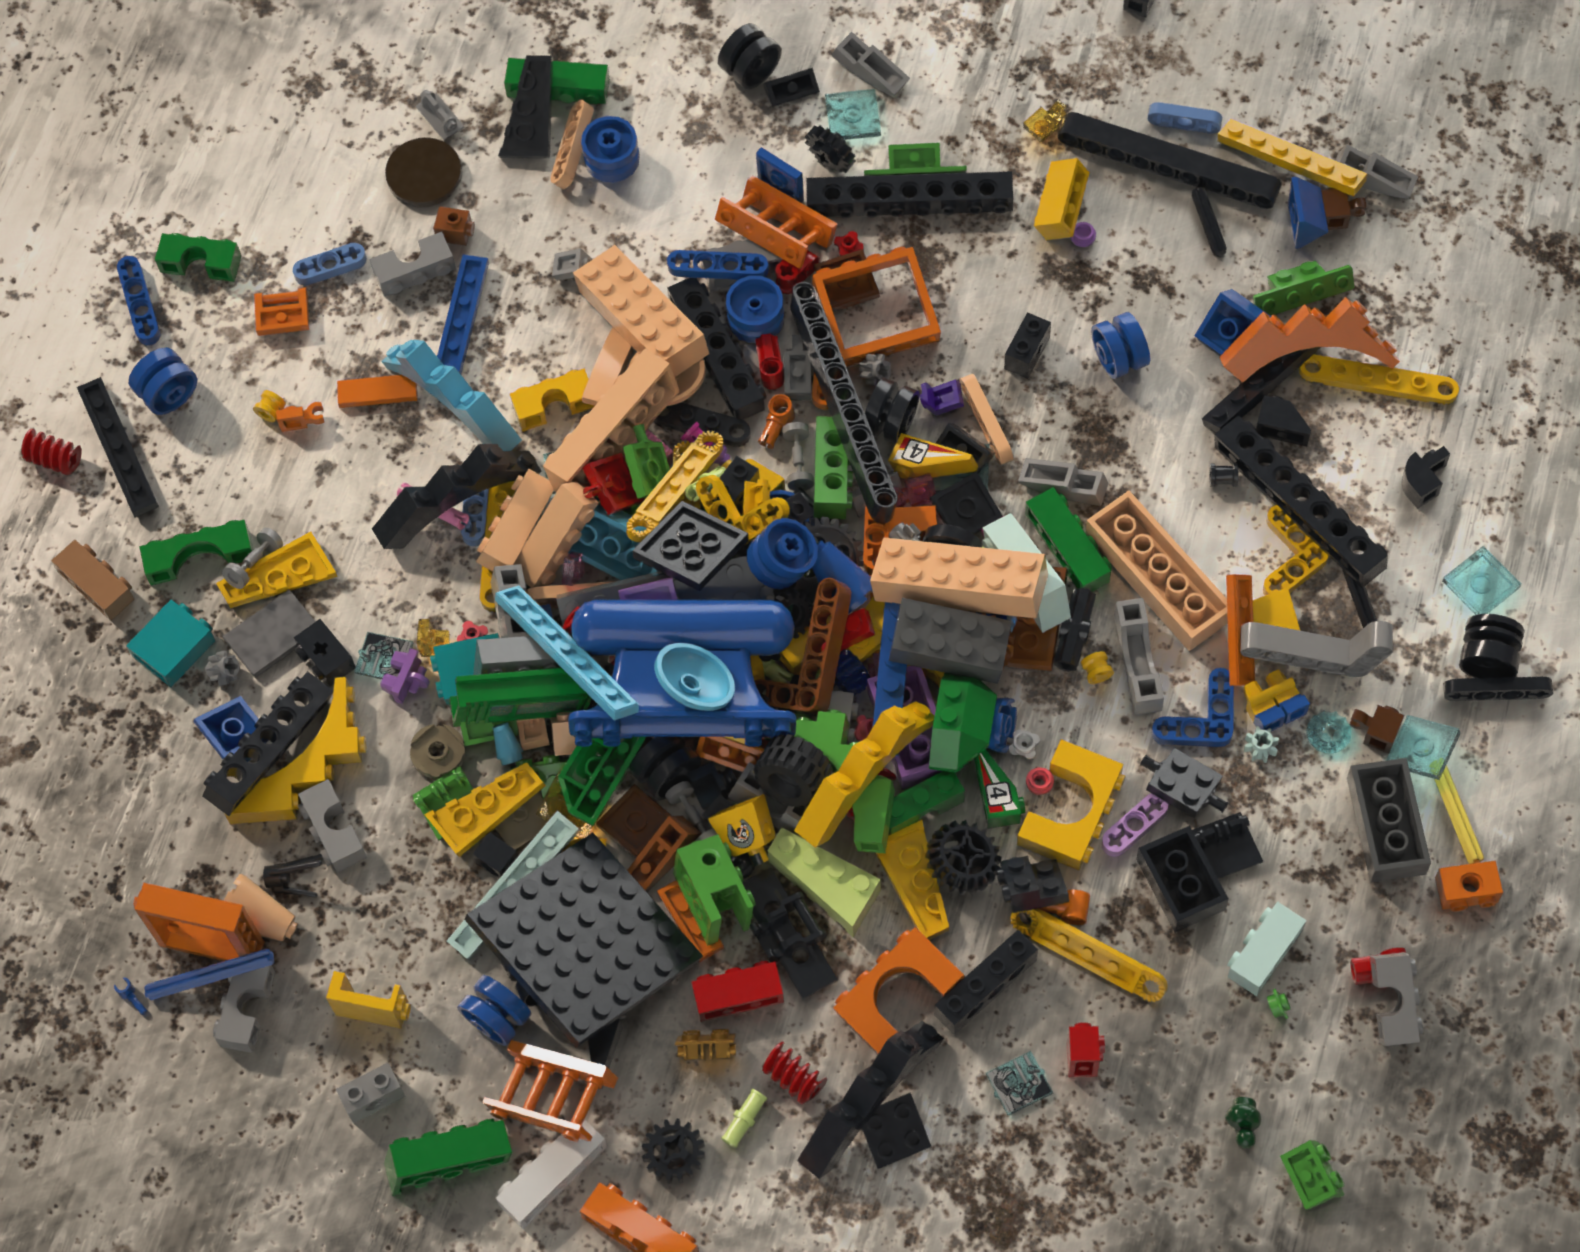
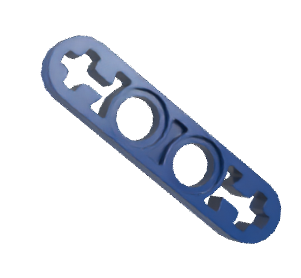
M675 250L667 257L668 271L676 277L739 280L747 276L766 277L769 272L766 257L756 253ZM677 260H682L680 267L675 266ZM690 260H693L694 268H690ZM702 260H708L712 263V266L708 269H701L698 267V263ZM729 261L738 264V267L731 271L726 270L723 266ZM742 263H746L745 270H743ZM755 264H760L759 270L753 269Z
M125 256L118 261L117 271L134 331L141 344L153 345L159 341L161 333L144 273L137 258ZM128 266H132L134 277L130 278L127 272ZM135 285L142 287L141 292L133 295L129 293L130 288ZM145 306L148 308V312L143 316L135 314L139 307ZM146 323L150 328V335L148 336L145 335L143 326Z

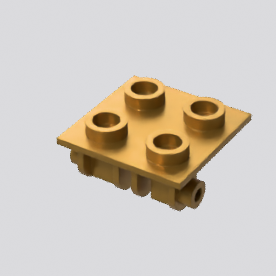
M714 1029L712 1033L707 1035H700V1030L683 1031V1034L678 1036L675 1041V1045H683L678 1046V1058L684 1057V1060L699 1059L698 1044L701 1046V1060L705 1059L704 1044H709L710 1059H713V1044H715L716 1059L730 1058L731 1055H736V1044H730L734 1043L736 1033L729 1034V1029Z

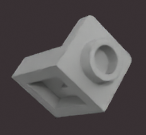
M581 248L555 253L552 277L557 281L574 278L573 272L593 259Z

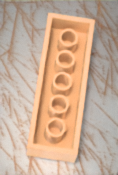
M616 245L573 272L579 293L639 354L646 348L670 363L675 377L709 355L704 334Z
M646 348L632 360L629 368L616 378L613 386L598 399L595 407L582 417L579 425L564 438L561 446L547 457L543 467L555 492L558 491L561 484L578 482L583 488L591 486L582 470L585 465L618 453H622L623 456L625 455L623 447L634 444L637 441L633 427L644 424L646 431L680 391L670 363Z
M1130 491L1124 493L1087 520L1086 535L1093 537L1100 552L1139 596L1144 599L1147 605L1188 651L1194 649L1228 624L1227 598Z
M883 538L870 582L875 601L900 604L902 598L963 611L1037 618L1048 578L1045 554Z

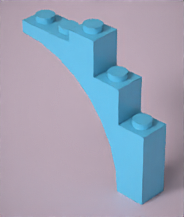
M409 340L405 344L395 345L387 351V356L381 362L388 370L409 378L437 398L471 430L482 444H498L503 451H511L522 441L485 392L473 391L454 366L443 365L425 341Z

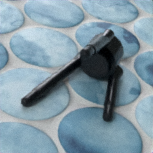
M322 854L265 866L263 869L265 887L274 888V894L287 893L316 898L318 896L316 892L285 887V884L290 883V872L321 866Z

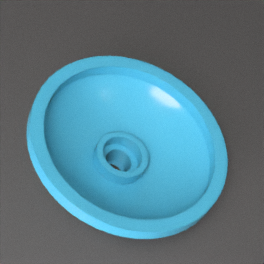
M674 643L664 647L656 657L654 669L660 685L669 696L680 704L695 710L713 711L725 707L732 699L735 692V683L731 672L717 656L706 649L688 643Z

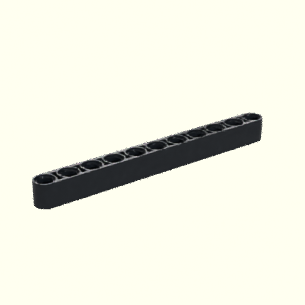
M797 283L793 287L790 310L866 507L875 522H890L894 516L897 494L817 291L810 283Z

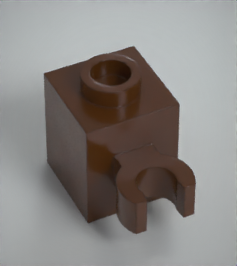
M1334 188L1321 190L1328 230L1348 228L1351 215L1354 217L1365 215L1364 209L1367 208L1365 198L1360 197L1348 201V196L1344 192Z
M1378 705L1373 717L1361 710L1355 709L1349 726L1367 731L1363 744L1389 754L1404 715L1390 706L1383 707Z

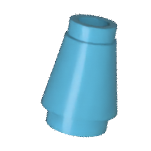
M508 722L492 727L497 760H500L502 765H507L523 759L521 754L523 749L511 727H509Z

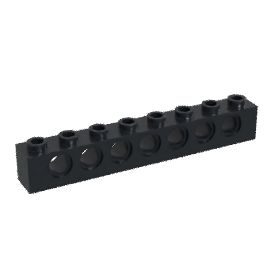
M1012 171L806 178L807 207L825 217L850 218L852 216H866L873 218L885 215L900 217L903 215H953L955 213L979 214L981 212L1002 214L1013 212Z
M1238 415L1214 434L1215 448L1231 464L1238 463V470L1272 503L1278 505L1282 512L1292 519L1291 521L1296 523L1310 539L1362 588L1387 569L1388 553L1385 548L1379 543L1375 544L1363 527L1360 525L1356 526L1350 520L1345 510L1337 508L1331 503L1329 496L1323 490L1319 491L1314 487L1312 481L1305 473L1298 472L1287 456H1281L1269 439H1263L1257 433L1256 428L1251 422H1245ZM1248 445L1251 446V448L1245 449L1242 448V446ZM1261 463H1269L1270 465H1268V466H1262V465H1260V464H1261ZM1280 480H1287V481H1289V482H1287V483H1279L1278 481H1280ZM1304 497L1307 500L1299 501L1297 498ZM1316 515H1324V516H1326V517H1325V518H1322V519H1319V518H1316L1315 516H1316ZM1341 532V533H1344L1345 535H1344V536H1336V535H1334V533ZM1355 550H1361V551H1363L1364 553H1363V554H1355V553H1353V551H1355Z

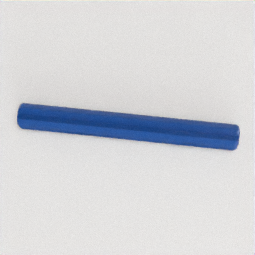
M264 949L145 985L144 994L149 1000H154L267 967L274 963V954L269 949Z

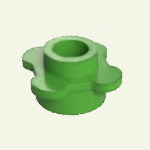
M1276 988L1273 989L1274 994L1267 996V1000L1274 1017L1284 1016L1285 1019L1289 1018L1287 1011L1291 1007L1285 993L1280 994Z

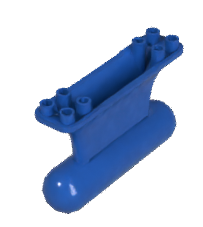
M592 600L585 602L573 616L571 624L572 637L576 644L588 654L615 656L612 678L639 704L638 713L615 721L598 704L589 710L570 713L568 717L569 733L575 737V745L581 747L592 745V738H603L605 746L615 747L620 745V738L734 737L745 738L746 746L757 747L762 744V738H773L781 734L794 736L796 733V715L793 712L776 710L763 700L756 687L751 667V656L779 654L790 644L795 630L790 611L782 603L773 600ZM688 643L706 649L717 656L727 666L734 679L735 692L730 702L718 710L702 711L686 707L674 700L662 688L655 674L654 664L659 652L670 644Z

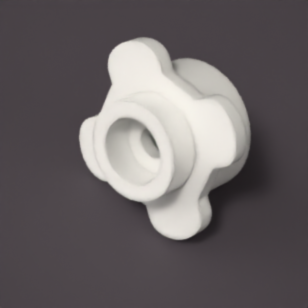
M1016 730L1013 733L1014 740L1013 744L1009 746V752L1012 755L1019 754L1025 756L1026 759H1033L1036 755L1035 747L1040 742L1039 736L1029 731Z

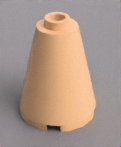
M239 874L233 883L237 885L236 889H232L231 892L228 891L224 901L243 905L261 937L282 942L286 937L291 939L298 926L294 922L296 916L247 876Z

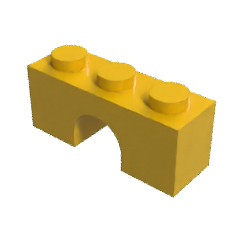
M585 368L571 370L563 376L554 379L548 378L539 384L521 387L515 392L509 393L522 432L547 424L544 411L547 405L552 402L561 401L566 403L572 415L595 407L594 405L582 402V395L589 380Z

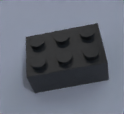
M1190 825L1138 848L1136 860L1174 933L1226 910L1229 898Z

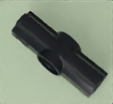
M1073 589L1069 603L1071 618L1061 624L1060 641L1054 660V666H1057L1060 670L1067 672L1076 671L1079 665L1083 644L1086 645L1091 626L1090 618L1096 599V594L1092 593L1089 589Z

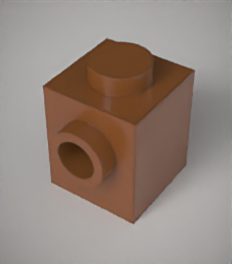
M439 206L433 229L435 234L442 232L447 243L467 246L469 237H472L474 234L475 222L471 220L470 212L467 210Z

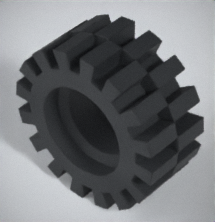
M793 587L772 591L774 596L768 595L767 600L780 602L786 608L793 604V612L791 614L795 626L793 638H799L798 633L804 635L807 632L804 627H810L808 620L812 617L810 612L814 605L810 604L812 600Z

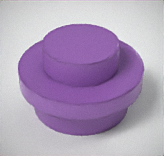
M1079 222L1076 224L1073 237H1070V239L1076 246L1088 247L1094 243L1096 231L1090 223Z

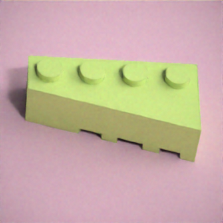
M784 828L780 829L768 849L769 863L795 886L797 885L804 891L809 899L822 907L827 912V915L835 922L837 921L846 929V932L854 937L881 891V879L820 847L815 848L805 839Z

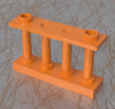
M755 176L747 179L743 197L737 203H733L724 197L720 199L714 219L799 269L803 267L808 247L812 243L816 242L824 248L832 245L838 225L836 222ZM751 205L762 212L756 216L745 209ZM774 218L783 223V225L776 228L766 221ZM795 230L804 235V237L797 240L788 233Z
M511 1040L506 1050L515 1058L514 1062L516 1064L499 1101L484 1098L482 1103L491 1110L490 1114L499 1120L506 1121L507 1118L562 1133L563 1137L574 1142H578L579 1139L591 1142L593 1136L582 1127L584 1119L597 1090L601 1089L602 1086L614 1089L618 1077L607 1066ZM531 1065L538 1067V1075L523 1108L510 1105L526 1068H530ZM554 1072L560 1073L563 1079L547 1115L534 1112L549 1076L553 1075ZM578 1079L585 1080L587 1086L571 1122L558 1119L573 1083L577 1082Z

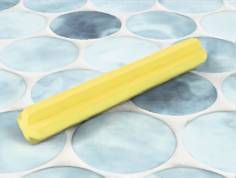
M1444 760L1436 761L1430 765V770L1467 862L1469 864L1480 863L1484 860V855L1446 762Z

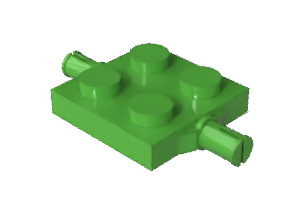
M644 424L633 427L637 443L623 447L625 462L629 467L633 481L632 486L638 499L647 498L670 470L662 442H653L647 439Z

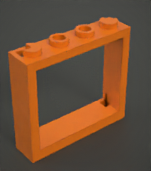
M898 247L888 254H873L868 256L866 260L859 262L848 261L843 263L841 267L834 269L823 268L818 270L816 274H813L812 285L817 291L846 367L860 364L866 359V354H884L888 356L940 341L941 330L913 247ZM908 262L928 325L845 349L824 285Z
M143 883L141 892H139L138 897L134 898L133 905L135 911L160 947L221 961H227L263 949L265 942L246 909L241 904Z

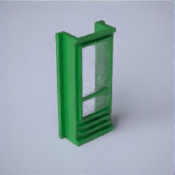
M562 668L456 676L457 696H450L449 705L451 706L453 727H459L461 722L470 724V722L475 721L477 724L479 721L490 723L557 717L556 714L560 712L587 710L592 698Z

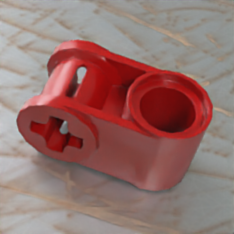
M807 250L803 267L800 269L782 260L775 268L777 277L775 283L779 286L782 294H792L793 287L797 283L804 282L807 277L812 275L815 271L814 264L820 262V257Z

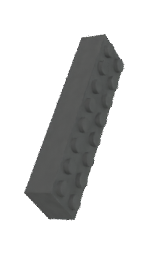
M747 552L735 554L701 591L673 578L678 600H767L768 595L774 596L772 591L775 590V588H770L758 581L753 575L747 562ZM659 571L558 594L556 599L562 625H564L569 614L576 607H581L585 602L592 600H620L618 590L670 578V576Z

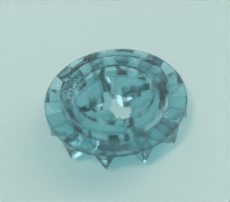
M1324 710L1322 713L1314 715L1309 721L1306 730L1307 738L1310 744L1318 751L1337 753L1349 744L1351 726H1349L1346 717L1338 715L1336 711L1326 712ZM1326 723L1330 725L1331 729L1338 730L1334 732L1332 741L1328 733L1321 732L1325 730Z

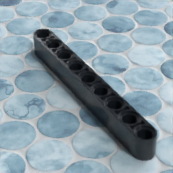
M1076 112L1067 113L1057 135L1060 142L1067 146L1197 188L1203 187L1206 191L1262 209L1273 208L1282 186V182L1273 175Z

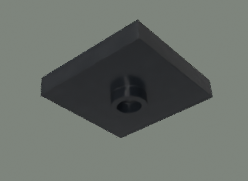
M977 472L929 498L932 505L936 507V512L944 524L961 527L974 535L981 532L983 527L1003 517Z

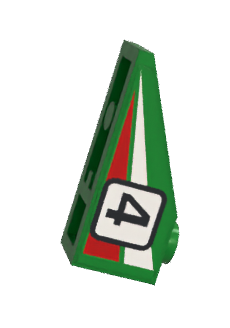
M985 749L974 758L987 829L1021 824V814L1026 813L1023 797H1018L1015 785Z

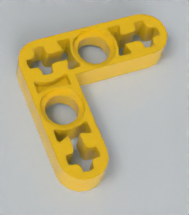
M709 475L702 477L696 484L697 495L706 512L727 523L733 522L731 525L747 532L749 541L746 544L753 541L774 520L788 518L790 508L788 503L779 497L769 499L743 516H740L726 487L718 476ZM711 483L713 488L710 490L711 492H708L707 488ZM716 497H719V498H720V500H718V501H715V502L712 501V500H714V499H717ZM720 504L727 509V517L725 519H722L718 514ZM777 506L779 511H777L776 515L768 517L766 513L771 512ZM752 516H756L760 521L758 531L751 527L750 520Z
M1278 505L1271 507L1268 511L1267 525L1295 555L1267 576L1263 585L1264 595L1278 591L1277 589L1270 590L1271 583L1276 586L1282 582V578L1285 581L1281 584L1280 590L1288 588L1289 593L1293 592L1321 570L1328 560V555L1296 523L1291 521L1292 519L1287 514L1285 515ZM1275 515L1278 517L1283 515L1284 521L1282 522L1281 520H1278L1275 522ZM1293 532H1300L1305 536V540L1297 543L1291 540L1290 535ZM1312 552L1314 554L1321 553V558H1314L1308 566L1306 562L1310 560ZM1292 566H1297L1303 570L1304 574L1300 577H1293L1289 574L1288 569Z

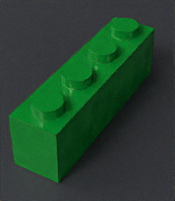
M508 58L504 80L507 97L516 99L518 83L525 59ZM553 61L552 100L565 103L583 100L591 105L606 104L610 82L608 65Z
M1052 487L1026 501L1025 515L1060 566L1067 568L1068 578L1076 589L1085 588L1093 592L1110 583L1112 566L1105 556L1101 557L1097 551L1098 547L1092 536H1087L1083 531V524L1076 514L1072 515L1068 509L1069 504L1063 494H1058L1055 488Z

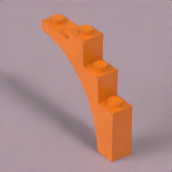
M1347 297L1327 317L1316 307L1311 310L1304 304L1286 324L1274 314L1270 317L1263 311L1219 357L1224 368L1242 383L1258 369L1276 358L1298 350L1315 347H1341L1360 351L1378 359L1391 369L1400 362L1395 354L1397 349L1388 340L1382 342L1377 338L1379 334L1369 325L1370 321L1365 314L1367 309L1359 301L1351 302Z

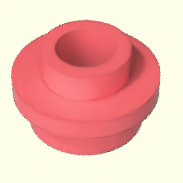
M1038 767L1032 769L1027 774L1026 786L1032 793L1044 795L1053 788L1054 777L1049 770ZM1042 779L1045 781V784L1039 786L1035 783V780Z

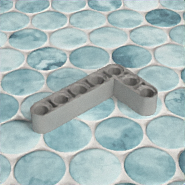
M1385 621L1369 623L1350 640L1257 622H1249L1241 626V655L1245 657L1344 676H1365L1393 653V626Z

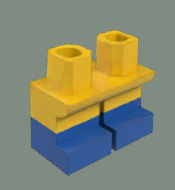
M1279 669L1266 676L1265 680L1270 688L1264 691L1257 681L1244 686L1243 693L1247 700L1246 710L1255 727L1258 726L1260 730L1267 731L1270 728L1272 732L1282 727L1283 724L1286 725L1306 715L1310 703L1305 695H1301L1297 690L1294 679L1292 677L1287 679Z

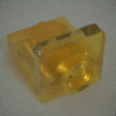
M419 619L417 647L421 657H430L435 655L433 647L449 644L450 633L448 630L433 629L430 619Z

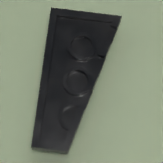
M526 55L518 83V92L511 108V117L505 129L502 148L500 147L498 154L500 158H550L553 57L551 55Z

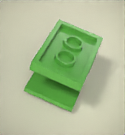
M719 834L704 840L694 841L685 847L677 849L673 872L707 946L718 941L722 920L720 912L732 908L743 932L749 930L750 921L753 918L752 911L755 906V900L751 891H746L742 884L743 875L738 866L734 867L731 861L732 854L726 842L722 843Z

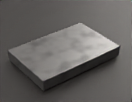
M287 590L226 633L223 638L254 678H256L298 647L294 637L315 623V620L293 593Z

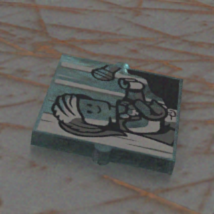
M367 632L363 647L358 651L360 656L354 671L355 674L383 679L386 673L398 677L400 670L392 668L390 664L395 651L408 653L410 648L412 649L413 641Z
M1031 1051L986 1072V1076L995 1091L994 1097L999 1099L1007 1116L1053 1094L1044 1076L1045 1070L1040 1069Z

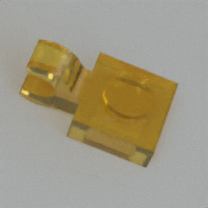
M1058 100L1048 111L1040 107L1023 122V128L1042 143L1059 128V121L1067 114L1064 111L1067 106Z

